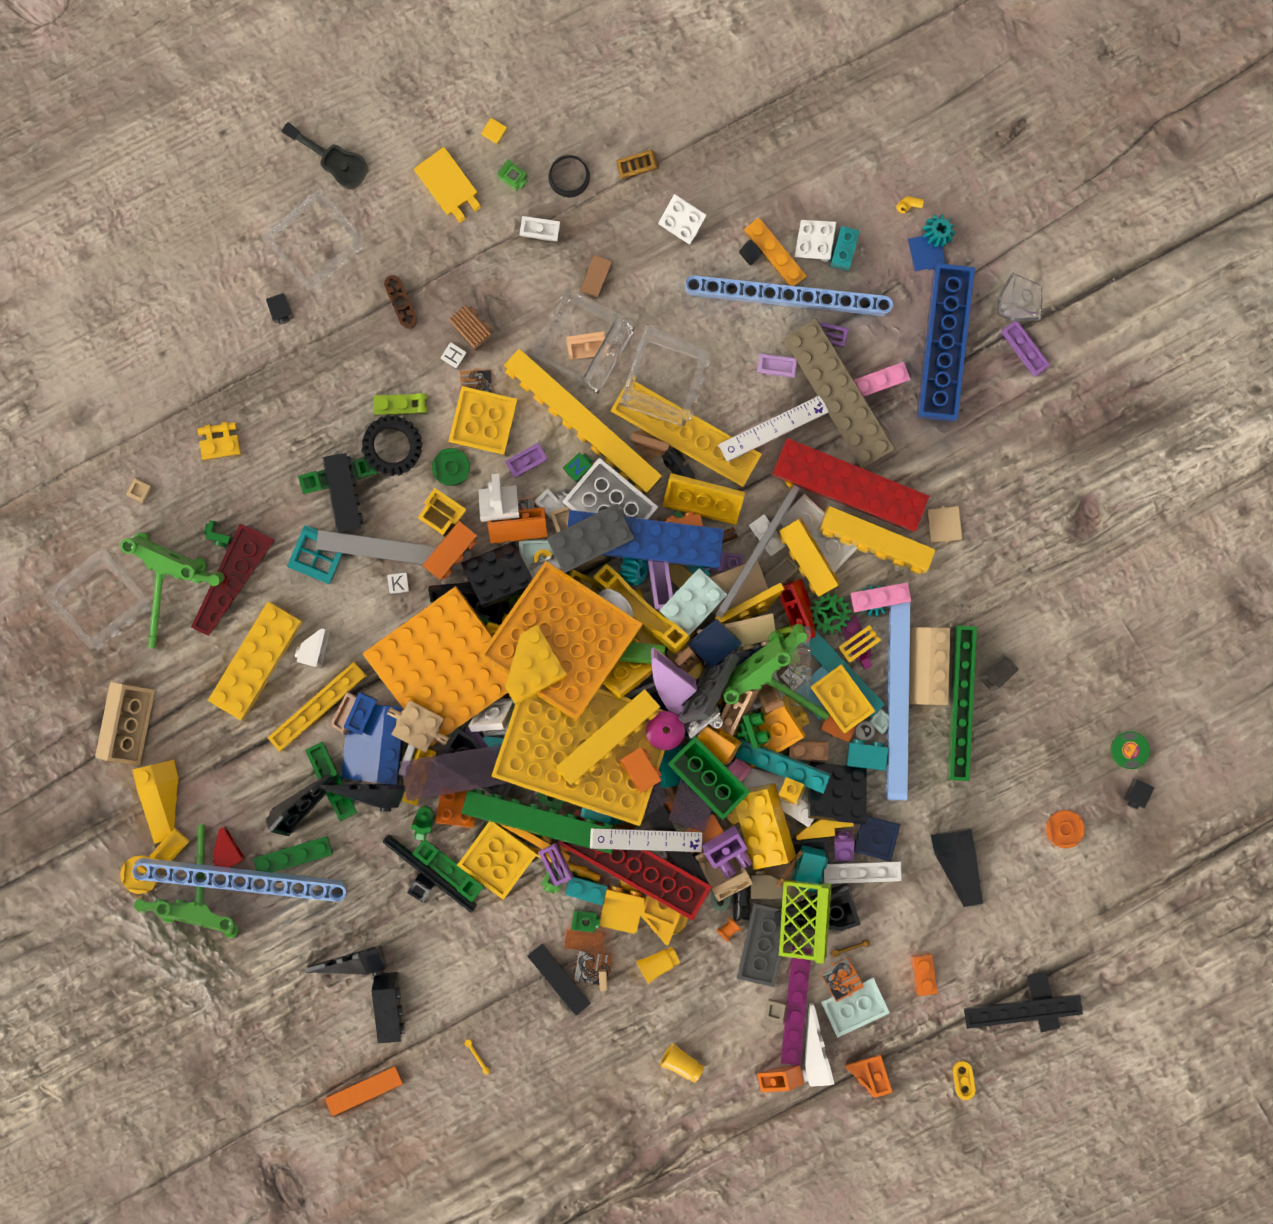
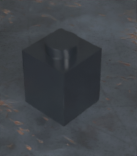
M284 293L266 299L272 320L275 323L283 325L290 322L289 319L294 318L288 298Z
M1133 779L1123 799L1128 801V806L1136 810L1139 807L1145 809L1154 787L1138 779Z

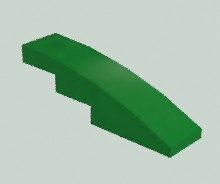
M323 742L305 750L318 780L330 774L338 778L334 785L344 784ZM330 792L326 793L340 822L358 813L352 800Z

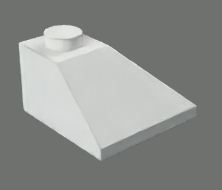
M321 628L303 641L295 652L297 662L322 668L331 630Z

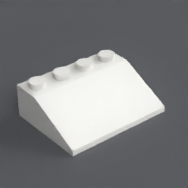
M600 458L562 501L571 510L599 513L617 504L623 517L647 520L658 510L656 504Z

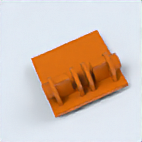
M441 787L435 823L474 828L475 818L461 813L467 795L466 790Z

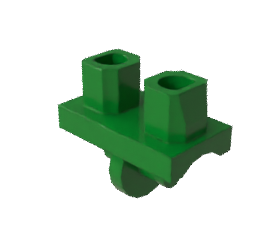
M752 710L742 716L744 722L740 723L741 730L737 732V736H744L745 742L751 741L753 749L759 748L771 739L768 729L760 731L758 725L765 723L763 712L754 713Z
M422 806L417 810L411 826V830H415L414 839L425 841L427 834L432 830L436 815H433L432 809L428 806Z

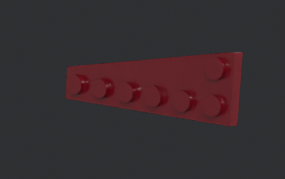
M239 524L217 571L222 572L225 579L216 586H210L191 628L210 636L271 548L275 539Z

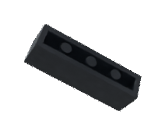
M346 453L322 457L337 533L361 529L360 524H364L362 513H358L357 505H360L358 494H354L353 487L356 486L354 475L350 474L349 468L352 467L351 457L347 456Z

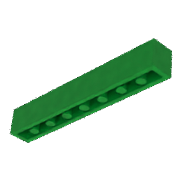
M954 626L947 780L970 781L977 627Z
M474 789L473 792L467 791L461 812L467 816L590 848L591 828L615 829V826L606 823L603 826L596 825L597 821L585 818V821L577 820L578 816L568 813L566 816L558 815L559 811L548 808L547 811L540 810L541 806L529 803V807L521 805L522 801L511 798L509 802L503 800L501 795L492 793V796L484 795L485 791ZM594 849L612 855L614 849Z

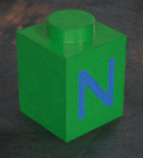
M579 452L563 467V470L577 483L592 467L591 463L593 461L586 453L582 455Z

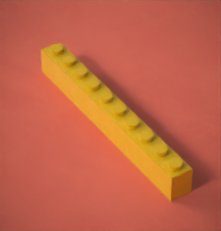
M518 349L504 364L505 373L512 380L514 378L521 382L519 386L524 391L528 392L530 390L535 395L533 398L540 405L543 403L549 407L547 411L555 418L559 416L563 420L562 424L568 430H575L577 432L576 437L583 443L587 441L591 445L590 449L596 455L602 454L606 458L604 462L612 469L616 467L620 471L619 474L627 481L630 479L634 483L633 486L641 493L644 492L647 495L662 478L661 474L523 351Z

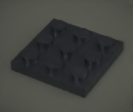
M515 542L461 562V566L482 609L522 594L533 579Z
M810 762V766L831 774L824 794L808 788V818L865 824L867 821V768Z

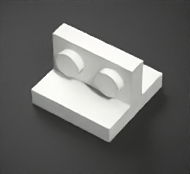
M499 473L491 474L492 482H488L489 488L478 490L481 522L519 518L517 486L501 487Z
M511 698L498 699L475 715L468 725L471 732L482 731L484 736L505 735L515 707Z

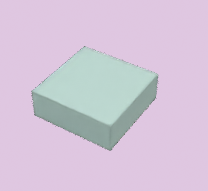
M880 709L868 722L883 735L888 729L889 723H887V719L889 720V715Z

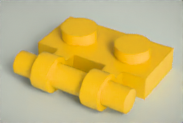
M226 421L221 422L219 425L211 426V424L197 428L198 435L206 434L207 440L199 441L203 461L241 455L238 435H230V430L237 429L236 422L228 423ZM223 432L224 437L214 438L213 433Z

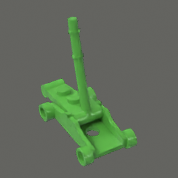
M139 532L133 538L124 539L120 544L122 552L134 554L144 561L148 569L155 571L148 648H156L162 586L166 574L172 575L176 579H191L195 583L209 582L211 586H216L225 579L222 572H205L208 566L205 559L196 558L192 560L150 541V537L146 532Z
M796 624L793 627V632L786 639H784L780 631L771 632L768 637L769 643L738 665L731 673L728 684L724 687L723 697L725 702L735 704L739 700V695L751 689H760L761 685L766 683L796 701L800 706L802 705L812 711L816 716L824 720L829 717V713L821 707L816 706L807 700L806 697H802L773 677L777 670L790 663V656L795 652L796 647L807 640L804 626L801 624Z
M198 825L196 835L197 864L205 865V825ZM198 872L197 878L204 879V873ZM196 886L194 902L187 903V900H175V903H167V900L156 899L155 902H145L139 899L134 903V908L139 913L155 911L157 916L161 917L166 923H172L176 920L221 931L227 938H234L239 932L238 926L229 917L218 916L208 909L207 905H205L204 887Z

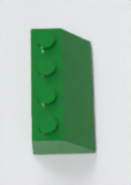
M696 736L667 763L722 820L750 793Z

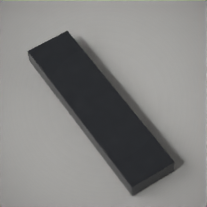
M543 943L527 955L575 1016L591 1004Z

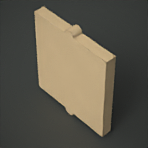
M942 506L937 509H927L930 543H948L949 541L962 540L959 506L947 508Z

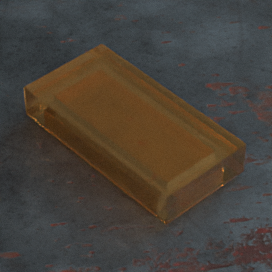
M566 929L564 949L603 953L605 933Z

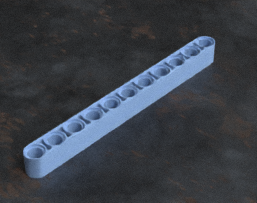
M690 276L685 283L686 292L691 296L876 316L887 315L893 307L891 298L882 295L704 276ZM690 282H697L699 288L692 290L688 284ZM709 284H716L718 290L711 292L707 286ZM728 286H734L736 287L737 292L734 294H729L726 288ZM747 288H753L756 291V294L753 296H748L745 290ZM766 290H772L775 293V296L773 298H767L764 292ZM791 292L794 298L786 300L783 294ZM810 294L813 300L805 302L802 296ZM829 296L832 302L824 304L821 298ZM848 298L850 300V305L843 306L841 304V299ZM867 300L869 302V307L862 308L860 306V301ZM879 303H887L888 309L881 310L879 308Z
M910 602L890 605L887 800H907Z
M147 858L138 859L132 870L133 876L136 879L335 902L343 900L346 896L345 883L335 879ZM143 865L147 868V872L141 873L137 870V867ZM165 868L167 873L160 875L157 869ZM178 870H184L187 873V875L185 877H179L176 872ZM203 872L206 874V878L199 879L196 874ZM222 874L226 877V880L218 881L216 876ZM242 876L246 881L240 884L236 882L235 878ZM261 878L265 881V884L259 886L254 881ZM282 881L285 885L282 888H277L274 883ZM296 883H302L304 888L296 890L293 886ZM316 885H321L323 887V890L321 892H315L313 890V887ZM335 887H339L343 891L340 894H334L332 890Z

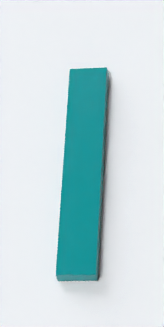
M815 630L816 637L808 639L801 644L828 673L842 664L875 710L869 716L870 718L873 717L885 704Z

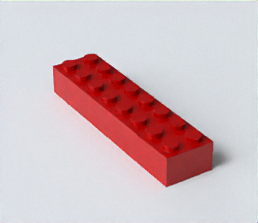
M789 438L784 441L771 476L911 533L916 532L930 497Z
M576 810L574 815L578 816L577 820L585 821V818L580 817L581 812ZM596 822V825L603 826L602 823ZM560 840L558 842V845L692 921L697 917L713 888L710 884L649 850L614 849L612 855Z

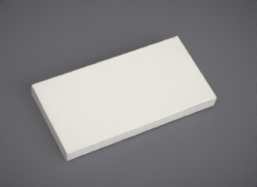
M803 494L786 512L780 524L784 527L802 517L833 571L836 572L857 550V546L852 544L848 546L839 542L840 539L823 536L822 532L818 531L824 512L806 494Z

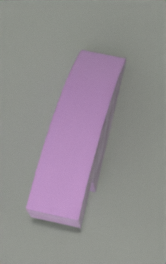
M648 561L653 607L663 615L659 610L673 596L668 563Z
M653 647L651 649V661L656 689L667 709L680 716L687 699L697 691L696 679Z

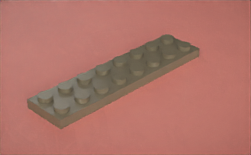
M817 318L783 338L816 394L825 403L830 417L862 469L896 449Z

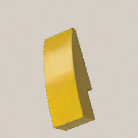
M815 819L809 827L803 826L795 833L796 840L835 836L834 828L851 827L854 825L853 823Z

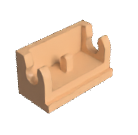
M604 331L566 337L570 360L607 355Z

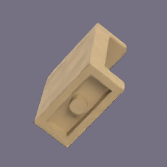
M704 851L696 856L709 884L713 886L712 891L718 902L752 885L747 871L741 867L736 857L729 860L736 873L732 876L729 872L730 877L725 878L719 866L715 869L713 868Z

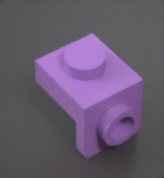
M847 830L835 831V836H833L834 860L854 861L853 832Z

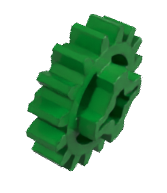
M827 593L826 598L821 595L820 601L814 600L816 606H812L811 610L814 611L812 617L815 618L813 620L814 625L818 624L816 628L818 631L823 628L824 634L830 630L831 634L834 635V630L837 629L840 633L841 626L847 627L845 621L851 620L847 616V614L851 613V610H846L849 603L843 604L844 597L837 599L836 593L833 597ZM830 601L826 607H820L823 603ZM837 603L842 607L843 613L838 612L836 608ZM830 609H833V612L836 615L831 616V618H828L825 612H829ZM817 614L824 617V624L819 621ZM836 620L840 621V623H838L837 625L831 626L832 622Z

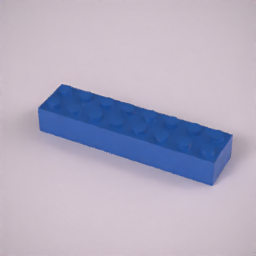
M936 263L934 266L917 418L947 422L958 420L975 267Z
M569 510L567 528L597 513ZM624 517L634 540L603 554L604 556L718 570L720 568L724 529Z

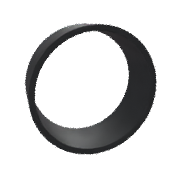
M564 155L556 159L552 164L548 174L549 184L553 191L560 196L567 198L576 197L582 194L588 187L590 172L587 165L580 158L573 155ZM566 158L580 161L586 170L584 183L572 191L560 189L552 179L553 166L558 161Z

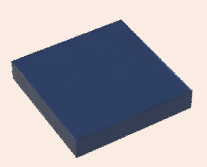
M718 619L688 642L689 647L712 668L742 644L740 639Z
M867 816L866 823L860 824L854 852L891 862L901 824Z

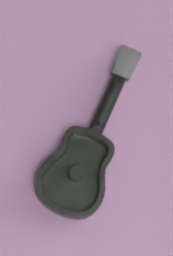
M287 122L282 133L293 140L299 141L322 156L320 161L322 168L331 173L340 186L346 189H354L364 180L368 167L361 155L344 151L335 144L325 150L302 135L291 123Z

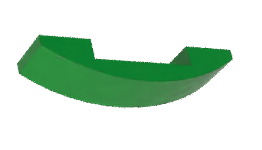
M364 457L353 460L352 467L349 468L350 474L355 477V481L377 474L373 467L370 468ZM325 469L298 476L303 495L328 489Z
M427 840L422 841L412 853L471 902L474 901L484 888L475 878L458 867L454 860Z

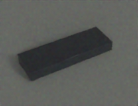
M1046 971L1026 975L1032 1000L1052 997ZM1058 1018L1037 1020L1041 1033L1060 1028Z

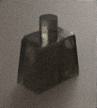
M1003 653L978 679L992 692L1003 686L1019 669Z

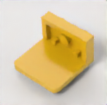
M612 886L611 889L607 888L600 917V926L632 934L636 933L640 920L639 913L644 904L645 896H641V892L630 890V893L624 892L623 888Z

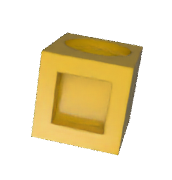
M786 777L779 792V797L798 806L805 791V786Z

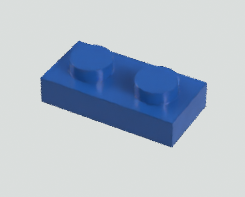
M360 691L344 728L362 735L378 699Z

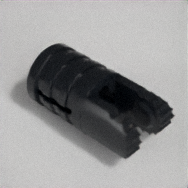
M750 886L733 894V919L735 921H739L741 918L743 920L750 919Z

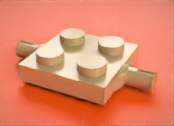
M409 700L405 709L401 712L391 707L387 712V715L397 719L396 726L391 735L424 752L428 750L430 744L435 739L444 745L449 737L439 733L444 717L412 700Z

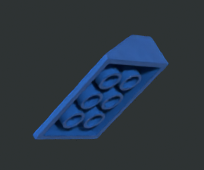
M376 704L362 735L349 730L345 736L341 778L384 784H399L398 772L401 766L403 740L391 735L396 726L397 719L387 715L390 707L401 712L404 710L403 707Z

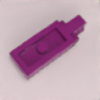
M857 616L852 617L850 621H845L846 628L840 627L846 641L863 630ZM865 634L848 645L849 649L866 637ZM868 641L852 651L851 655H855L869 645ZM871 648L855 659L856 662L861 661L863 669L872 667L869 657L872 656Z

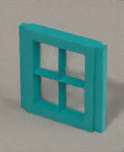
M304 525L287 567L330 585L343 553L317 550L318 530Z

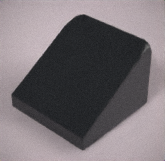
M750 239L739 250V254L750 266L760 259L762 252Z
M419 873L407 893L423 903L435 884Z

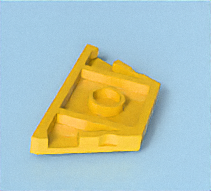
M779 583L728 610L723 618L717 616L715 619H718L722 624H729L750 619L756 614L762 615L768 611V608L773 605L785 589Z
M647 895L639 915L648 923L663 943L668 946L681 914Z

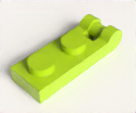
M426 393L373 396L375 416L428 413V409L425 406V400H427ZM413 401H418V407H413Z

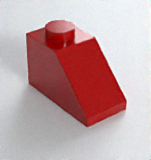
M224 826L218 831L213 852V858L215 859L213 863L215 866L232 868L245 860V857L227 827Z

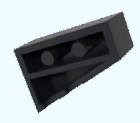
M398 972L382 973L374 976L371 990L378 1043L401 1042L402 1034H405V1023L401 1021L403 1006L400 1005L401 988L398 983Z

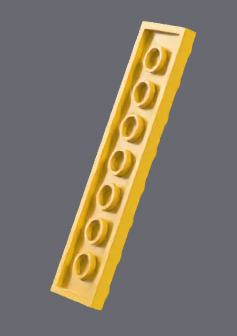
M630 378L610 410L611 413L658 440L668 443L672 448L679 450L684 455L742 488L762 455L758 451L752 450L727 462L718 445L733 437Z

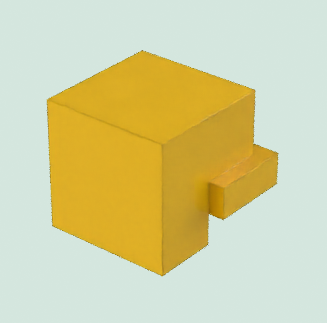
M434 488L424 502L426 506L418 516V519L446 537L452 527L460 521L467 509Z

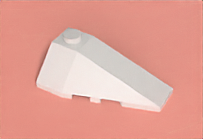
M752 768L742 784L746 788L775 783L779 795L785 778ZM805 786V791L798 806L780 799L783 812L807 827L811 825L814 819L808 818V787Z
M813 1002L809 1003L804 1059L805 1070H802L805 1082H809L810 1086L834 1085Z

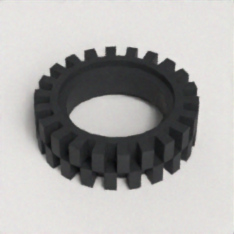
M399 415L380 417L368 426L363 436L362 453H364V459L368 462L370 468L373 467L377 473L378 471L381 472V475H402L404 472L410 471L419 460L423 442H421L422 437L418 433V428L414 427L411 421L408 422L405 417L399 418ZM386 429H396L403 432L410 444V450L406 458L394 463L381 459L374 447L375 438L380 432Z

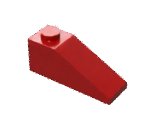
M800 578L782 585L785 590L779 598L791 626L794 627L796 624L803 625L807 640L816 637L809 597L802 579Z

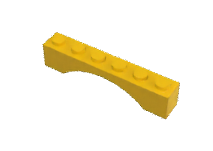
M608 564L593 576L596 585L601 590H614L625 597L632 607L633 618L641 622L646 630L663 645H666L676 656L682 649L689 647V635L674 622L668 620L652 608Z

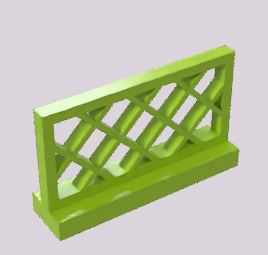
M784 880L779 956L815 960L816 963L824 964L827 958L832 883L816 884ZM788 886H795L800 893L793 898L788 893ZM810 888L818 889V896L814 900H811L805 893ZM801 895L809 902L804 908H801L795 901ZM791 903L799 910L794 916L787 912V906ZM810 905L816 910V916L812 919L804 912ZM800 913L808 921L802 927L794 920ZM790 921L798 929L792 935L785 929V926ZM809 924L815 929V934L810 938L803 930ZM799 932L806 939L800 946L793 939ZM789 940L796 947L793 952L784 951V944ZM809 942L814 948V955L806 954L802 947Z

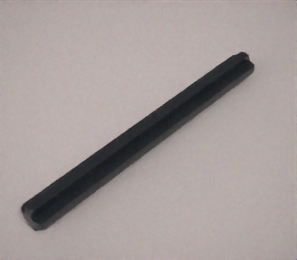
M387 835L384 838L383 844L470 913L474 911L477 907L474 901H469L454 886L415 857L410 850L391 835Z

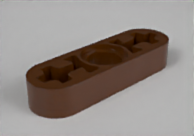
M388 276L384 281V286L397 317L404 328H413L417 323V317L403 284L397 276ZM391 280L398 282L396 288L398 292L402 290V293L395 294L392 287L388 288ZM398 297L406 299V304L403 307L396 306L395 301ZM406 310L409 317L413 316L410 324L403 322L405 315L403 312L399 314V311Z

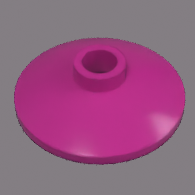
M662 711L652 720L648 721L646 736L655 748L671 750L682 742L685 728L684 724L678 719V715L669 711ZM664 727L669 728L668 734L663 733Z

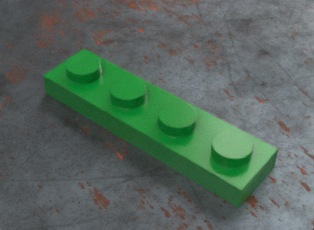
M328 836L255 857L253 861L256 871L273 873L333 855Z

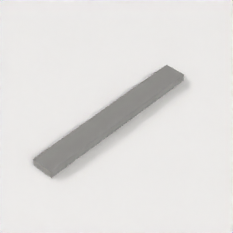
M796 485L790 490L717 611L716 616L719 618L724 617L797 496L800 488Z
M318 530L316 543L317 550L422 565L437 548ZM464 552L465 558L462 562L470 559L471 552ZM455 563L451 568L463 570L461 563L459 565Z

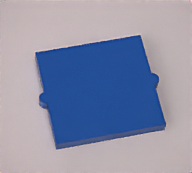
M924 234L908 239L915 272L926 269L932 270L936 263L946 264L942 246L939 244V246L934 247L933 241L927 244L929 238L923 237Z

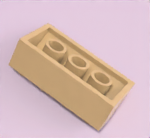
M773 613L724 624L742 643L736 649L742 648L743 651L753 649V645L761 644V647L767 645L770 633L775 631ZM698 630V631L696 632L695 636L698 635V634H699L701 631H703V630Z
M910 627L909 704L948 705L950 628Z
M110 682L95 758L126 764H141L155 690Z

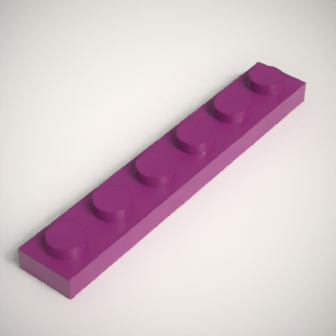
M802 948L806 954H811L812 949ZM791 958L786 1002L788 1007L784 1022L780 1061L783 1064L800 1065L811 962V960Z

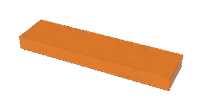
M395 1065L326 1097L325 1101L331 1115L335 1116L402 1085L403 1081Z

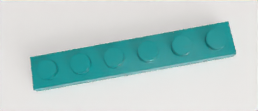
M734 735L736 739L742 742L734 756L735 758L784 778L787 777L820 793L824 794L831 774L763 746L753 749L751 741L745 742L744 738Z

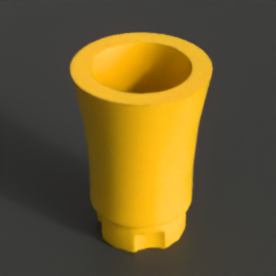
M671 946L666 950L663 949L648 957L638 959L636 963L647 984H650L657 977L680 964V961Z
M674 1042L668 1047L660 1061L661 1067L669 1069L687 1080L690 1079L694 1083L700 1078L704 1066L699 1061L685 1053Z

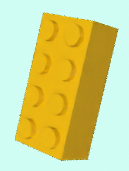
M775 783L747 788L750 793L735 808L750 859L753 861V869L789 863L796 857V853Z

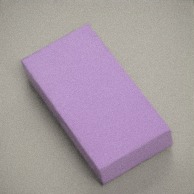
M760 353L757 373L795 378L797 359Z

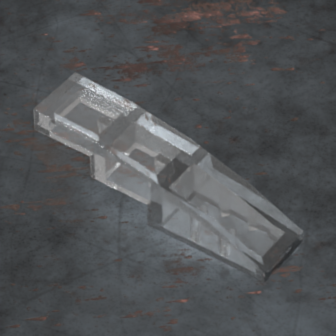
M804 626L807 640L800 643L796 647L795 652L790 656L789 688L810 700L811 629L810 626ZM790 627L791 634L793 632V627ZM789 697L790 706H800Z

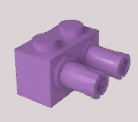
M735 826L702 845L704 854L715 869L719 866L725 878L730 877L729 872L732 876L736 873V870L729 862L733 857L737 858L742 868L747 867L745 861L748 866L753 863L745 851L748 849L746 843Z

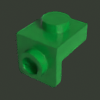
M210 520L204 529L205 539L212 540L214 545L225 547L226 544L230 545L233 537L215 533L217 522Z

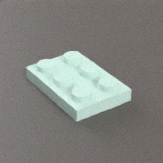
M698 569L659 611L668 620L674 622L690 635L727 594L702 570Z
M873 977L863 981L864 987L854 992L851 997L847 996L836 1002L834 997L831 996L821 1001L837 1038L890 1013Z

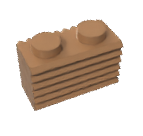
M464 305L449 318V322L476 350L492 336L490 332L492 328L485 320L481 322L478 319L479 313L472 306L469 308L467 305Z
M797 741L788 747V757L795 760L827 761L828 742Z

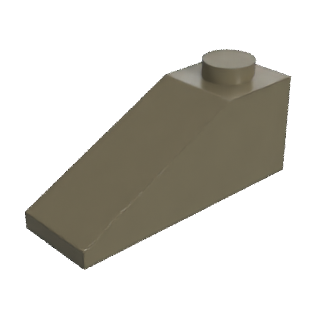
M756 870L754 874H750L752 885H750L751 899H783V880L766 874L764 870ZM788 886V893L793 898L800 893L797 888Z

